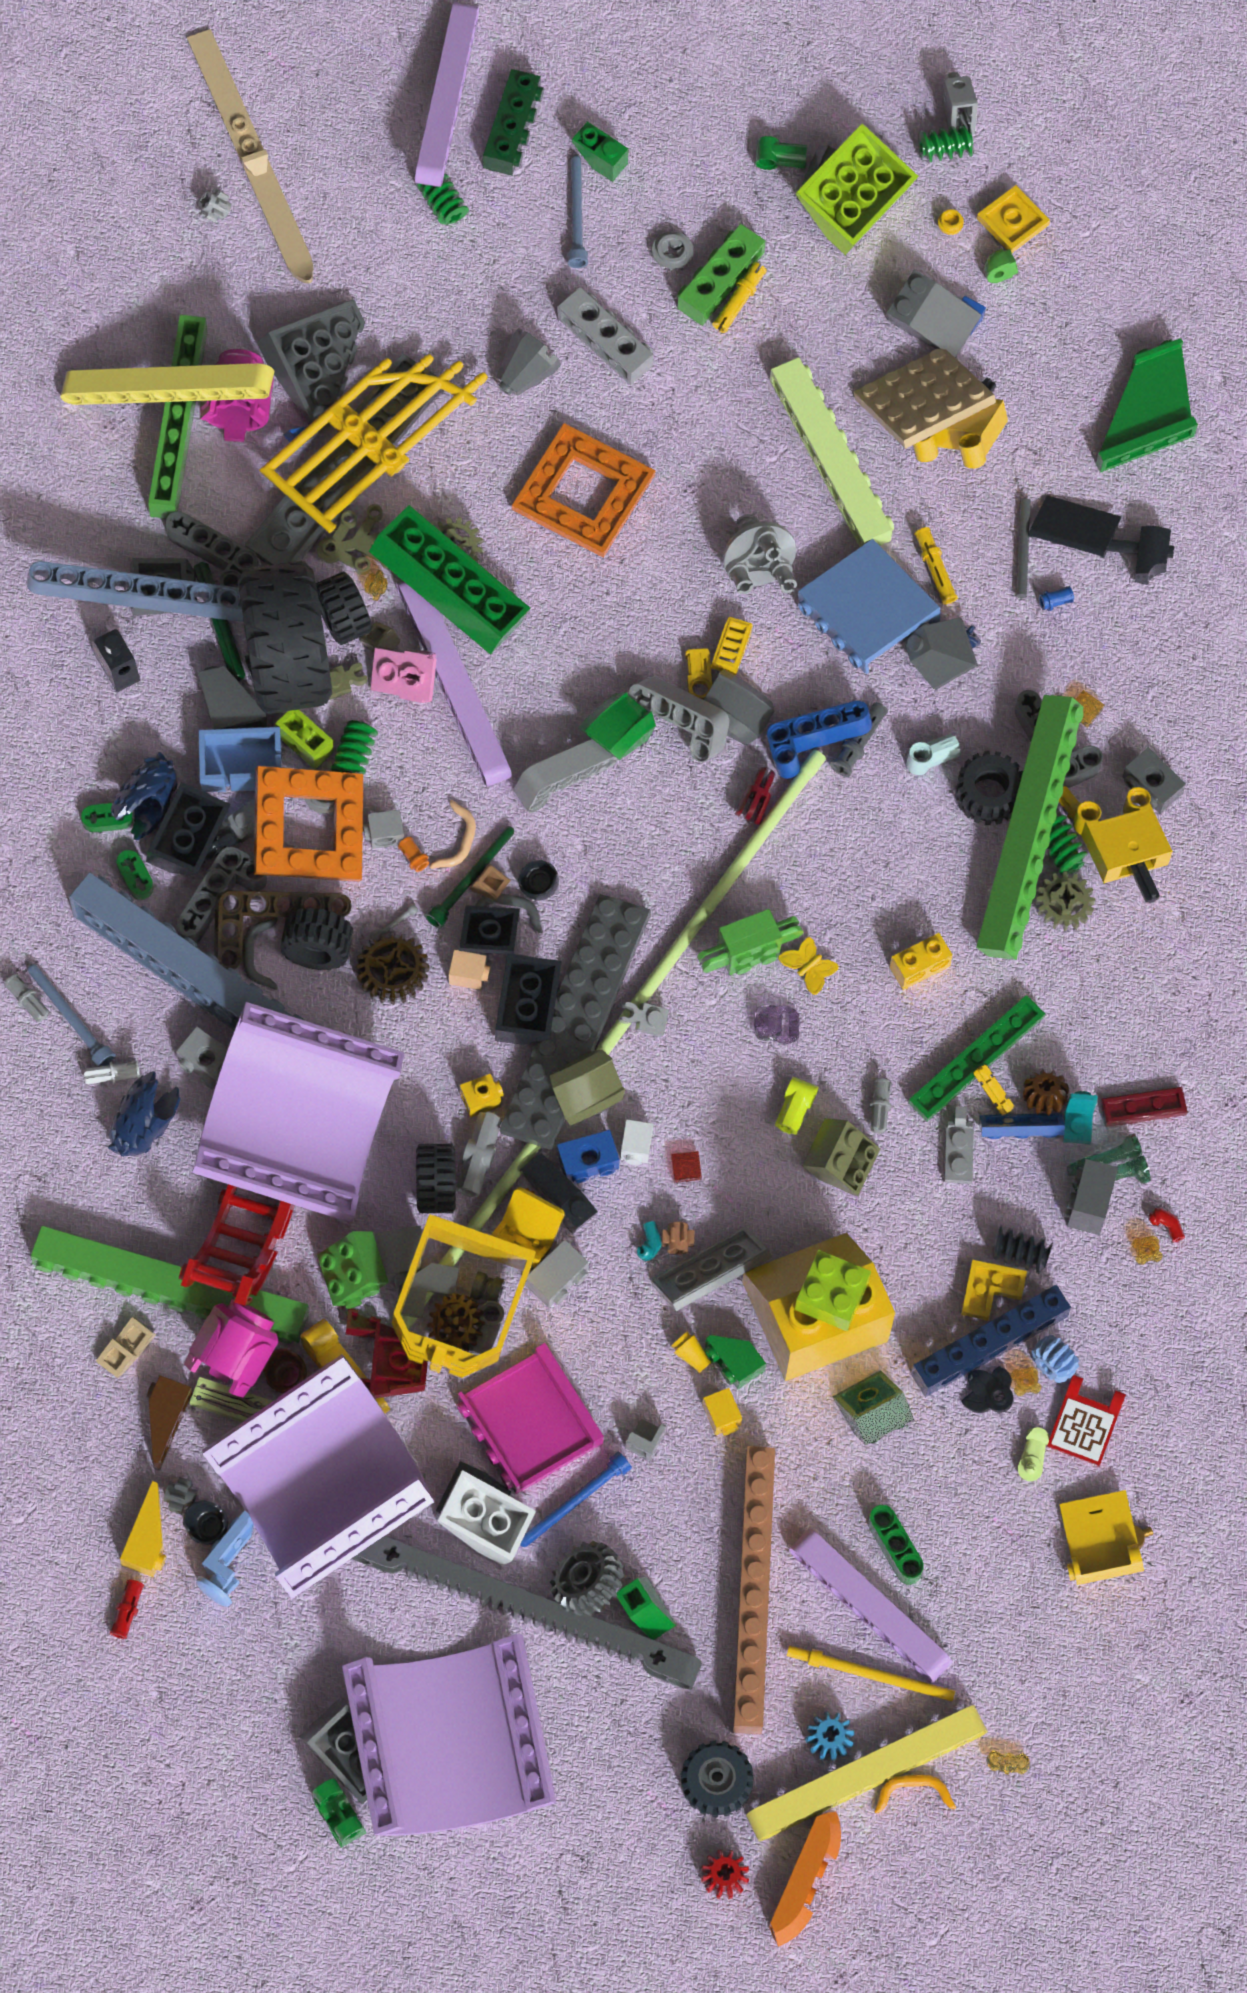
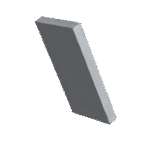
M743 1227L650 1280L659 1294L675 1311H678L772 1258L770 1250L747 1227Z

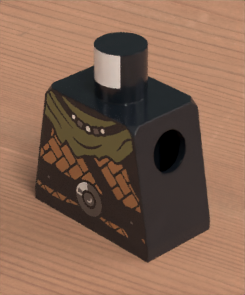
M117 629L93 640V653L116 692L140 681L134 656ZM122 667L127 670L124 673H118Z

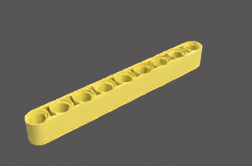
M256 363L71 370L66 372L61 399L73 405L264 399L269 397L274 369L268 365Z
M975 1705L969 1706L751 1810L746 1814V1817L758 1841L766 1840L974 1741L988 1731Z

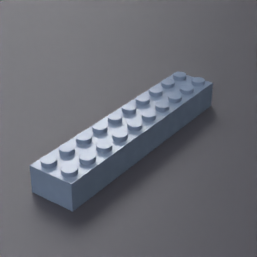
M89 872L69 896L73 917L232 1030H235L246 1002L292 1016L285 1011V1007L281 1002L274 998L270 1000L265 997L263 991L253 983L248 985L241 980L242 977L237 971L230 967L228 969L224 968L213 954L209 952L205 954L200 951L198 945L189 937H184L183 939L176 934V930L172 925L165 921L159 922L154 918V914L145 906L138 907L135 905L127 893L123 891L118 893L111 888L110 882L100 875L96 877ZM294 1014V1015L292 1016V1017H295V1018L304 1020L301 1016H299V1015H297V1014Z

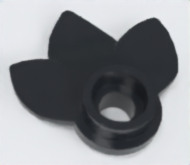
M998 1366L992 1374L984 1370L969 1372L968 1382L972 1392L961 1400L964 1407L976 1413H984L988 1410L1003 1413L1012 1407L1014 1403V1395L1010 1389L1012 1378L1006 1369ZM999 1395H1004V1398L1002 1400H995V1397Z

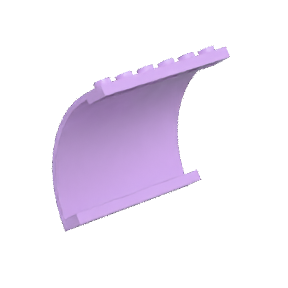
M246 1002L216 1082L192 1173L352 1223L356 1213L358 1193L372 1140L393 1080H397L401 1073L404 1052Z
M343 1354L202 1449L205 1458L227 1484L243 1509L249 1513L255 1528L279 1569L275 1572V1576L291 1598L306 1590L434 1502L429 1487L407 1447L382 1408Z
M514 1634L480 1648L422 1661L373 1665L372 1658L365 1657L342 1665L374 1835H414L465 1828L509 1818L557 1803L523 1635Z

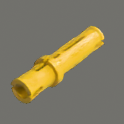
M753 262L744 278L739 279L736 284L737 289L712 323L716 330L724 322L719 332L727 333L735 317L749 296L754 295L756 292L755 287L766 274L767 270L764 266H761L759 271L755 273L760 264Z
M921 528L914 533L922 551L921 558L928 565L942 604L953 603L958 599V596L942 561V551L940 547L936 546L930 528Z

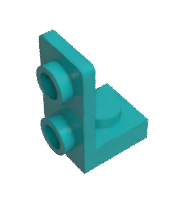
M1077 1091L1075 1094H1070L1064 1112V1143L1091 1144L1093 1113L1098 1096L1091 1095L1087 1091Z

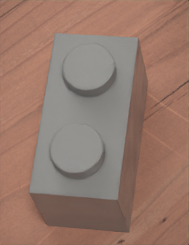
M564 1240L529 1273L525 1286L550 1308L554 1303L560 1304L568 1296L569 1292L567 1290L574 1284L578 1286L587 1278L589 1262Z

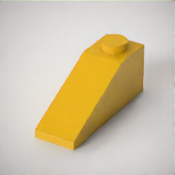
M152 1481L120 1561L122 1566L154 1578L156 1570H162L167 1555L163 1554L164 1542L159 1486L157 1482Z

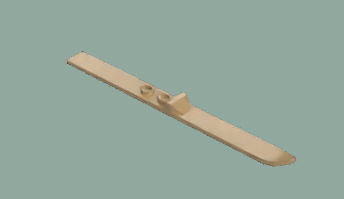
M211 29L189 36L187 41L284 262L293 277L309 284L313 281L314 275L311 255L270 165L267 151L263 149Z

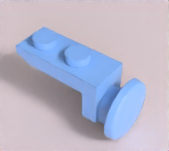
M246 1511L240 1517L233 1519L229 1525L228 1532L222 1539L214 1543L211 1553L202 1563L207 1574L211 1576L210 1579L207 1580L204 1577L198 1576L196 1580L197 1586L206 1596L225 1607L232 1604L228 1595L240 1583L239 1580L233 1577L235 1572L227 1566L251 1538L254 1528L253 1521Z

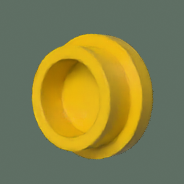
M946 210L938 218V227L945 234L954 235L963 228L964 219L956 210Z

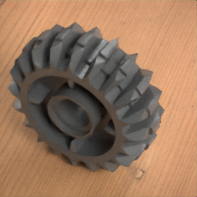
M583 1541L580 1548L573 1546L571 1553L564 1552L565 1558L563 1561H557L559 1567L552 1571L555 1578L550 1581L553 1587L550 1592L553 1594L554 1600L561 1604L565 1611L571 1610L575 1615L579 1616L583 1613L592 1616L594 1610L601 1612L602 1606L604 1604L610 1605L609 1600L611 1597L617 1596L616 1589L622 1587L620 1579L625 1576L622 1571L624 1566L619 1560L618 1554L606 1544H599L595 1541L589 1544Z

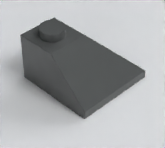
M962 618L924 625L903 639L910 662L935 690L978 666Z

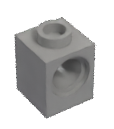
M400 809L368 814V824H363L365 840H371L372 849L399 845L404 839Z

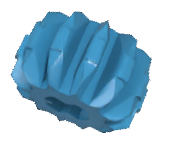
M826 1711L823 1716L824 1721L820 1717L815 1716L813 1718L815 1725L807 1726L806 1730L812 1735L806 1737V1743H815L810 1748V1752L813 1754L820 1750V1760H824L826 1753L830 1754L831 1761H836V1752L840 1756L845 1757L847 1751L844 1747L852 1748L853 1742L848 1738L854 1736V1730L846 1729L850 1724L848 1719L841 1723L839 1722L840 1713H836L834 1719H830V1714ZM826 1731H832V1735H837L833 1742H829L828 1737L826 1739L823 1738L826 1735Z

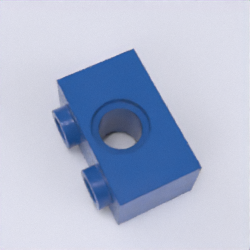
M610 1130L557 1144V1156L562 1172L574 1184L583 1183L589 1177L598 1174L602 1177L615 1173L616 1169H619L620 1159ZM592 1155L596 1158V1161L585 1163L582 1157Z

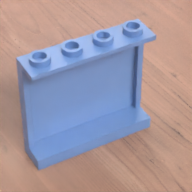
M873 539L798 591V607L802 614L806 617L810 616L814 620L817 629L822 634L826 633L831 638L835 648L838 651L843 650L848 655L850 663L855 668H860L865 674L869 673V663L920 626L926 622L933 624L941 621L940 607Z

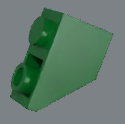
M588 121L572 138V143L591 168L612 182L628 164L629 149Z
M709 1335L706 1338V1348L704 1351L711 1362L715 1363L717 1361L723 1369L721 1374L729 1385L734 1384L737 1389H740L765 1371L766 1362L750 1341Z
M647 1577L637 1578L616 1592V1597L630 1619L650 1639L656 1640L677 1626Z

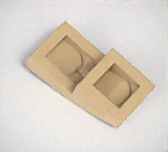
M131 1317L117 1338L109 1342L96 1362L116 1378H119L140 1356L156 1334L135 1317Z

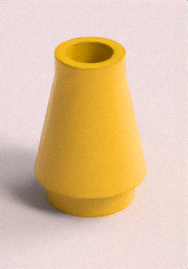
M688 1331L671 1345L675 1350L674 1354L696 1369L698 1373L711 1363L696 1336H692Z

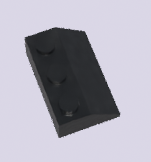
M181 782L147 851L146 862L169 873L197 876L231 804Z
M507 954L495 1028V1041L525 1045L550 1040L562 961Z

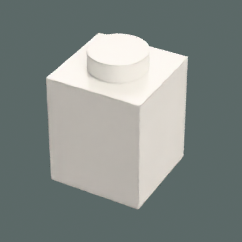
M626 1120L621 1160H626L631 1165L648 1163L653 1123Z

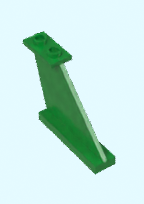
M1182 338L1174 341L1172 339L1166 340L1158 347L1150 350L1145 348L1134 355L1131 376L1101 450L1098 453L1096 466L1100 473L1195 437L1198 424L1194 416H1191Z

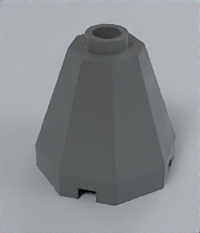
M518 328L511 336L496 377L500 382L498 387L509 396L512 393L518 396L554 374L561 366L559 358L554 353L549 357L547 355L549 349L530 333L522 332Z

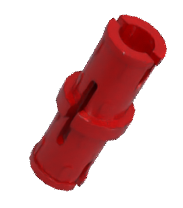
M127 1579L121 1601L115 1607L117 1613L109 1632L111 1636L124 1640L127 1639L133 1617L137 1616L139 1611L137 1605L144 1588L143 1583Z

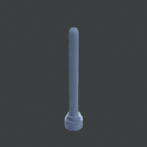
M574 155L571 158L572 247L567 253V262L572 268H584L588 265V252L583 247L581 158L578 155Z
M30 964L27 969L29 974L89 1047L92 1056L91 1060L97 1067L108 1066L109 1062L115 1059L116 1054L109 1046L100 1044L39 967L36 964Z

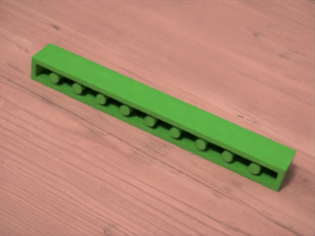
M1043 696L976 946L978 950L988 957L1017 960L1018 952L1022 948V937L1025 926L1029 922L1032 900L1036 896L1038 877L1043 870V858L1050 843L1049 836L1052 825L1056 820L1059 798L1063 794L1065 776L1070 768L1072 749L1076 745V734L1079 723L1083 719L1084 707L1073 697Z
M41 1226L31 1254L33 1265H36L35 1267L40 1271L51 1273L52 1270L62 1273V1276L74 1281H77L78 1278L89 1281L90 1285L101 1289L105 1288V1286L111 1287L117 1293L124 1296L138 1295L142 1297V1300L151 1304L165 1303L169 1305L170 1309L178 1312L192 1311L195 1312L197 1317L205 1320L211 1313L214 1305L221 1303L229 1305L232 1298H236L232 1296L231 1292L196 1281L189 1287L181 1286L182 1280L179 1279V1274L182 1267L45 1226ZM262 1290L259 1291L257 1296L250 1295L253 1300L249 1305L275 1321L271 1329L276 1332L278 1341L286 1344H291L292 1341L300 1342V1335L303 1333L309 1315L308 1304Z

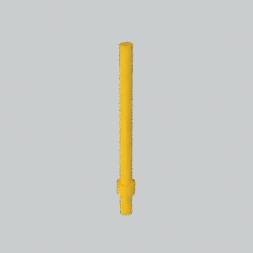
M789 1645L786 1655L806 1661L808 1665L817 1668L821 1665L953 1702L955 1690L824 1655L823 1651L813 1648L810 1651Z

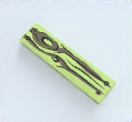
M199 1377L190 1400V1405L243 1422L273 1401L247 1393L242 1398L229 1392L231 1387Z

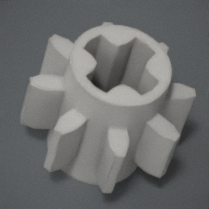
M216 188L213 189L212 193L209 191L204 192L198 204L199 208L202 209L200 215L216 223L217 218H226L231 209V204L227 201L229 196Z

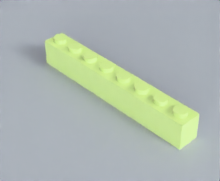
M796 358L772 368L770 382L859 548L871 539L879 546L890 542L892 531L894 530L893 522L888 515H884L879 496L871 491L868 475L865 472H861L858 467L857 455L853 450H849L844 431L842 429L838 430L835 424V415L830 407L827 408L823 402L824 396L820 387H815L812 382V373L808 365H803L801 359Z

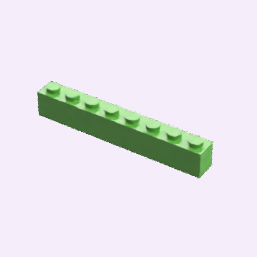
M180 315L171 367L202 365L208 333L205 317ZM196 401L165 402L148 502L150 517L167 519L171 513L178 511Z

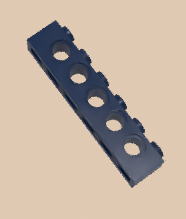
M1056 1284L913 1365L911 1375L926 1398L1068 1317L1071 1306Z

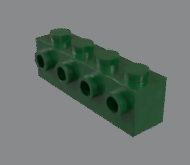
M511 69L483 154L484 169L513 176L515 167L521 166L523 159L522 145L527 146L530 137L528 127L530 123L534 124L537 115L535 105L536 102L542 101L544 87L541 86V76Z

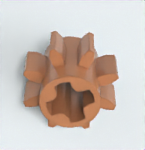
M684 1222L669 1223L668 1230H662L661 1246H667V1252L670 1254L688 1253V1247H694L695 1230H689V1225Z

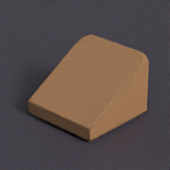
M489 864L469 889L495 901L511 880Z

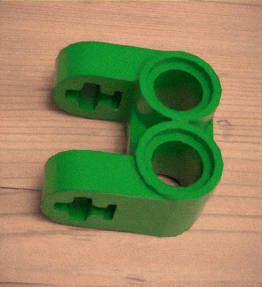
M335 1778L325 1781L313 1790L314 1798L312 1799L327 1823L340 1848L366 1834L363 1824Z

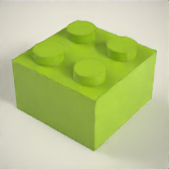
M818 1249L796 1300L795 1310L848 1332L869 1283L871 1271Z

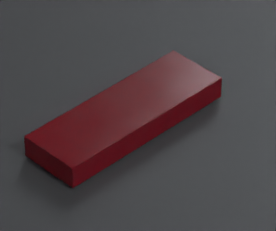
M1182 1087L1101 1099L1106 1127L1185 1116L1188 1113Z

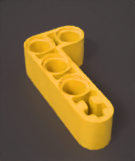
M321 1319L300 1335L303 1348L319 1369L343 1354L360 1378L368 1379L341 1346L335 1330L326 1319ZM384 1398L375 1399L385 1414L390 1411V1407Z

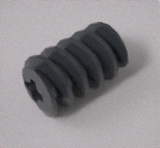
M1000 1225L992 1249L993 1256L997 1260L1001 1254H1004V1263H1008L1014 1257L1016 1267H1019L1025 1261L1026 1270H1030L1035 1264L1036 1273L1040 1274L1046 1267L1054 1242L1048 1248H1045V1239L1041 1238L1036 1245L1034 1235H1030L1024 1241V1232L1020 1231L1016 1237H1013V1228H1009L1003 1234V1228Z

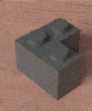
M1089 1159L1085 1160L1083 1168L1077 1167L1074 1183L1079 1185L1076 1193L1071 1192L1064 1215V1217L1069 1218L1067 1227L1100 1235L1118 1167Z

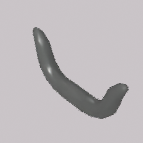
M501 893L495 901L484 896L475 905L488 906L496 903L523 908L529 913L534 929L538 933L543 932L539 911L526 898Z
M277 917L252 926L247 931L243 944V963L247 976L253 982L274 990L278 989L276 983L271 978L259 974L254 967V940L259 933L271 929L276 924Z

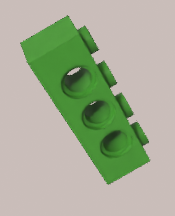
M742 224L735 231L730 230L724 239V244L719 249L715 248L708 258V263L704 267L700 266L695 271L690 284L683 285L677 294L678 310L703 326L733 291L739 279L744 278L751 264L757 262L765 252L766 240ZM732 253H737V254H739L740 256H739V257H733V256H731L730 254H732ZM720 271V272H723V273H725V274H724V275H716L715 272ZM700 290H707V291H709V293L703 294V293H700L699 291H700Z

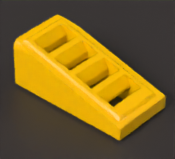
M733 617L727 618L711 664L712 669L719 671L725 669L736 676L751 637L752 623ZM720 657H724V658H727V659H731V660H734L735 662L732 663V662H729V661H725V660L720 659Z

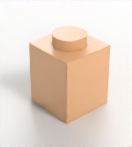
M454 950L449 971V984L481 990L483 981L488 982L491 969V966L486 965V955Z

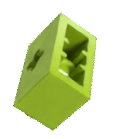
M299 709L288 711L275 723L276 727H280L281 740L314 770L334 753L333 739Z

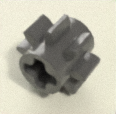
M179 1477L177 1483L169 1482L163 1500L169 1503V1511L182 1515L183 1510L195 1502L198 1490L192 1488L191 1480Z

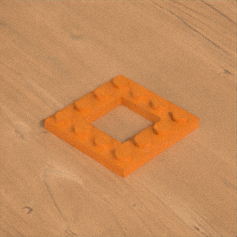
M564 423L513 502L512 510L604 558L653 480L656 470ZM573 460L617 482L594 520L550 498Z
M257 766L255 768L254 875L360 882L362 880L363 774ZM284 797L334 801L333 851L283 848Z

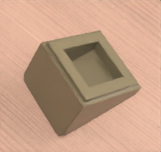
M377 621L371 626V632L359 639L363 645L373 652L375 648L394 650L400 644V639L394 629Z

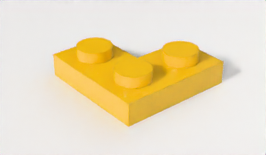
M972 1260L961 1315L988 1321L994 1295L1021 1300L1027 1271Z

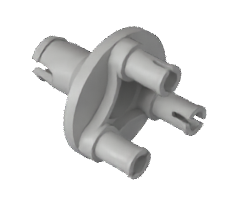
M750 514L739 517L736 520L738 527L735 528V534L730 538L723 552V565L729 578L734 581L738 593L747 594L753 589V586L765 585L775 580H778L782 592H793L792 585L794 588L797 587V582L792 575L793 569L791 566L796 556V544L791 533L782 525L773 522H759L755 516Z

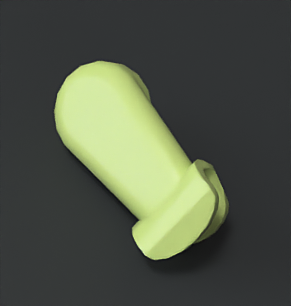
M1039 1427L1028 1430L1026 1435L1027 1442L1018 1464L1019 1476L1026 1481L1037 1480L1043 1472L1045 1448L1049 1442V1434L1046 1430Z

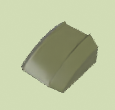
M603 1050L588 1051L549 1075L556 1098L570 1126L623 1100L625 1088L622 1086L614 1067L613 1058Z

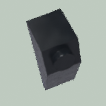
M542 1153L519 1170L544 1200L564 1211L565 1215L562 1222L572 1234L597 1214L598 1211L581 1190Z

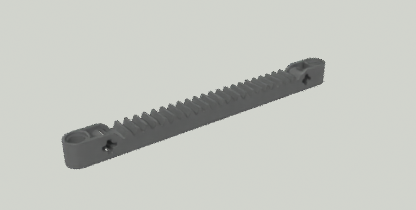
M383 1536L351 1558L359 1563L389 1574L398 1573L402 1569H406L408 1578L417 1573L418 1582L420 1583L427 1577L429 1586L432 1587L436 1582H439V1590L441 1591L446 1586H450L451 1595L460 1590L461 1599L470 1594L472 1603L481 1598L482 1607L491 1602L492 1611H496L501 1606L505 1616L512 1610L513 1619L515 1620L522 1614L526 1624L531 1619H535L536 1628L545 1623L546 1632L555 1627L556 1636L565 1631L566 1639L570 1640L576 1635L577 1644H581L586 1639L588 1640V1648L591 1649L596 1643L600 1653L607 1647L609 1648L610 1657L616 1652L620 1653L621 1661L630 1656L631 1665L640 1660L647 1674L683 1689L691 1690L703 1663L693 1655L584 1613L581 1616L575 1615L571 1610L567 1612L557 1602L387 1536ZM392 1552H395L396 1558L387 1561V1555L390 1556ZM657 1655L662 1656V1662L660 1661L658 1665H654L653 1659Z

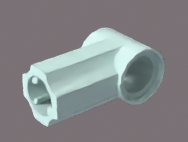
M950 733L927 743L917 742L913 744L906 761L907 769L914 775H923L929 768L959 757L961 755L959 742ZM920 756L924 758L925 761H918L914 757Z

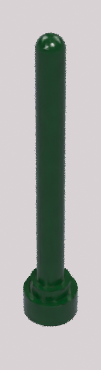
M507 826L443 902L436 904V906H431L424 914V917L432 926L438 929L444 926L448 921V911L514 835L513 827Z

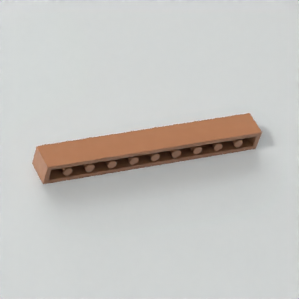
M747 1446L745 1456L733 1733L761 1735L763 1730L775 1448Z

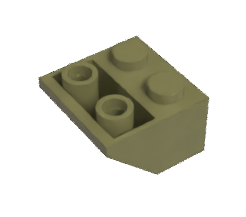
M825 1118L802 1166L818 1180L854 1196H859L881 1148L848 1120Z

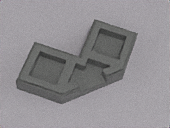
M430 1263L416 1273L401 1315L423 1318L427 1292L452 1296V1293H455L459 1268ZM405 1282L398 1286L395 1307Z

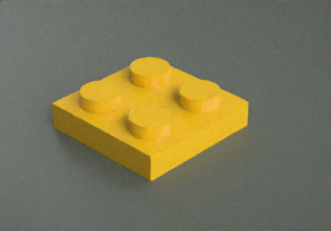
M1017 185L977 214V220L1006 250L1010 249L1012 253L1050 224V219Z

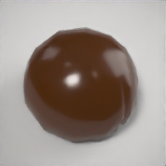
M276 1349L273 1351L263 1369L267 1384L276 1392L282 1394L305 1380L307 1376L304 1360L300 1355L289 1349Z

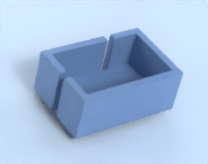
M280 727L199 730L201 791L226 792V787L231 786V791H254L255 768L257 766L282 768Z

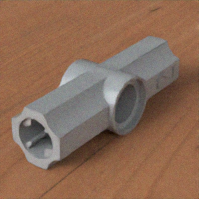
M480 1112L477 1117L472 1138L468 1140L462 1160L464 1164L456 1186V1191L462 1193V1195L479 1197L486 1172L490 1170L496 1150L495 1143L502 1124V1118L496 1114Z

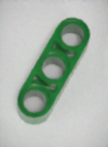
M887 1505L874 1507L868 1520L870 1532L897 1578L906 1585L917 1583L924 1569L922 1558L892 1508ZM878 1515H883L887 1517L889 1523L885 1526H880L875 1522L874 1518ZM893 1539L899 1540L903 1544V1548L894 1550L889 1546L888 1542ZM905 1564H913L918 1572L913 1575L907 1574L903 1570V1566Z

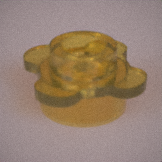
M378 570L376 574L370 573L365 581L364 590L367 594L373 595L374 601H378L380 595H383L387 589V579L383 577L382 570Z
M1156 1236L1144 1237L1142 1239L1136 1238L1132 1243V1247L1136 1250L1137 1254L1135 1260L1139 1265H1144L1149 1261H1161L1163 1254L1159 1251V1239ZM1149 1248L1150 1252H1145V1249Z
M1035 1367L1012 1371L1011 1378L1015 1382L1014 1393L1017 1396L1021 1397L1025 1393L1031 1392L1038 1394L1041 1391V1384L1038 1383V1370ZM1027 1379L1029 1383L1025 1384L1023 1381Z

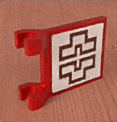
M1073 1375L1047 1447L1100 1467L1126 1394L1115 1391L1111 1404L1109 1406L1080 1396L1078 1393L1084 1378Z

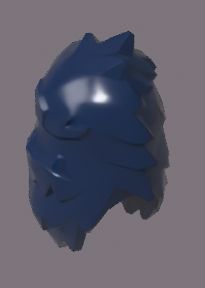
M158 752L156 758L148 757L144 759V763L131 773V776L122 784L119 792L114 797L111 814L116 820L123 817L126 813L129 815L135 810V823L131 830L134 840L138 841L156 829L170 806V798L178 787L173 761L167 760L161 752Z
M155 1071L142 1075L132 1084L127 1094L123 1096L118 1112L113 1118L111 1130L108 1134L111 1141L108 1149L121 1155V1157L136 1156L149 1152L153 1141L164 1134L179 1106L181 1098L179 1097L178 1087H175L170 1093H164L157 1103L154 1104L155 1092L158 1086V1080H155Z

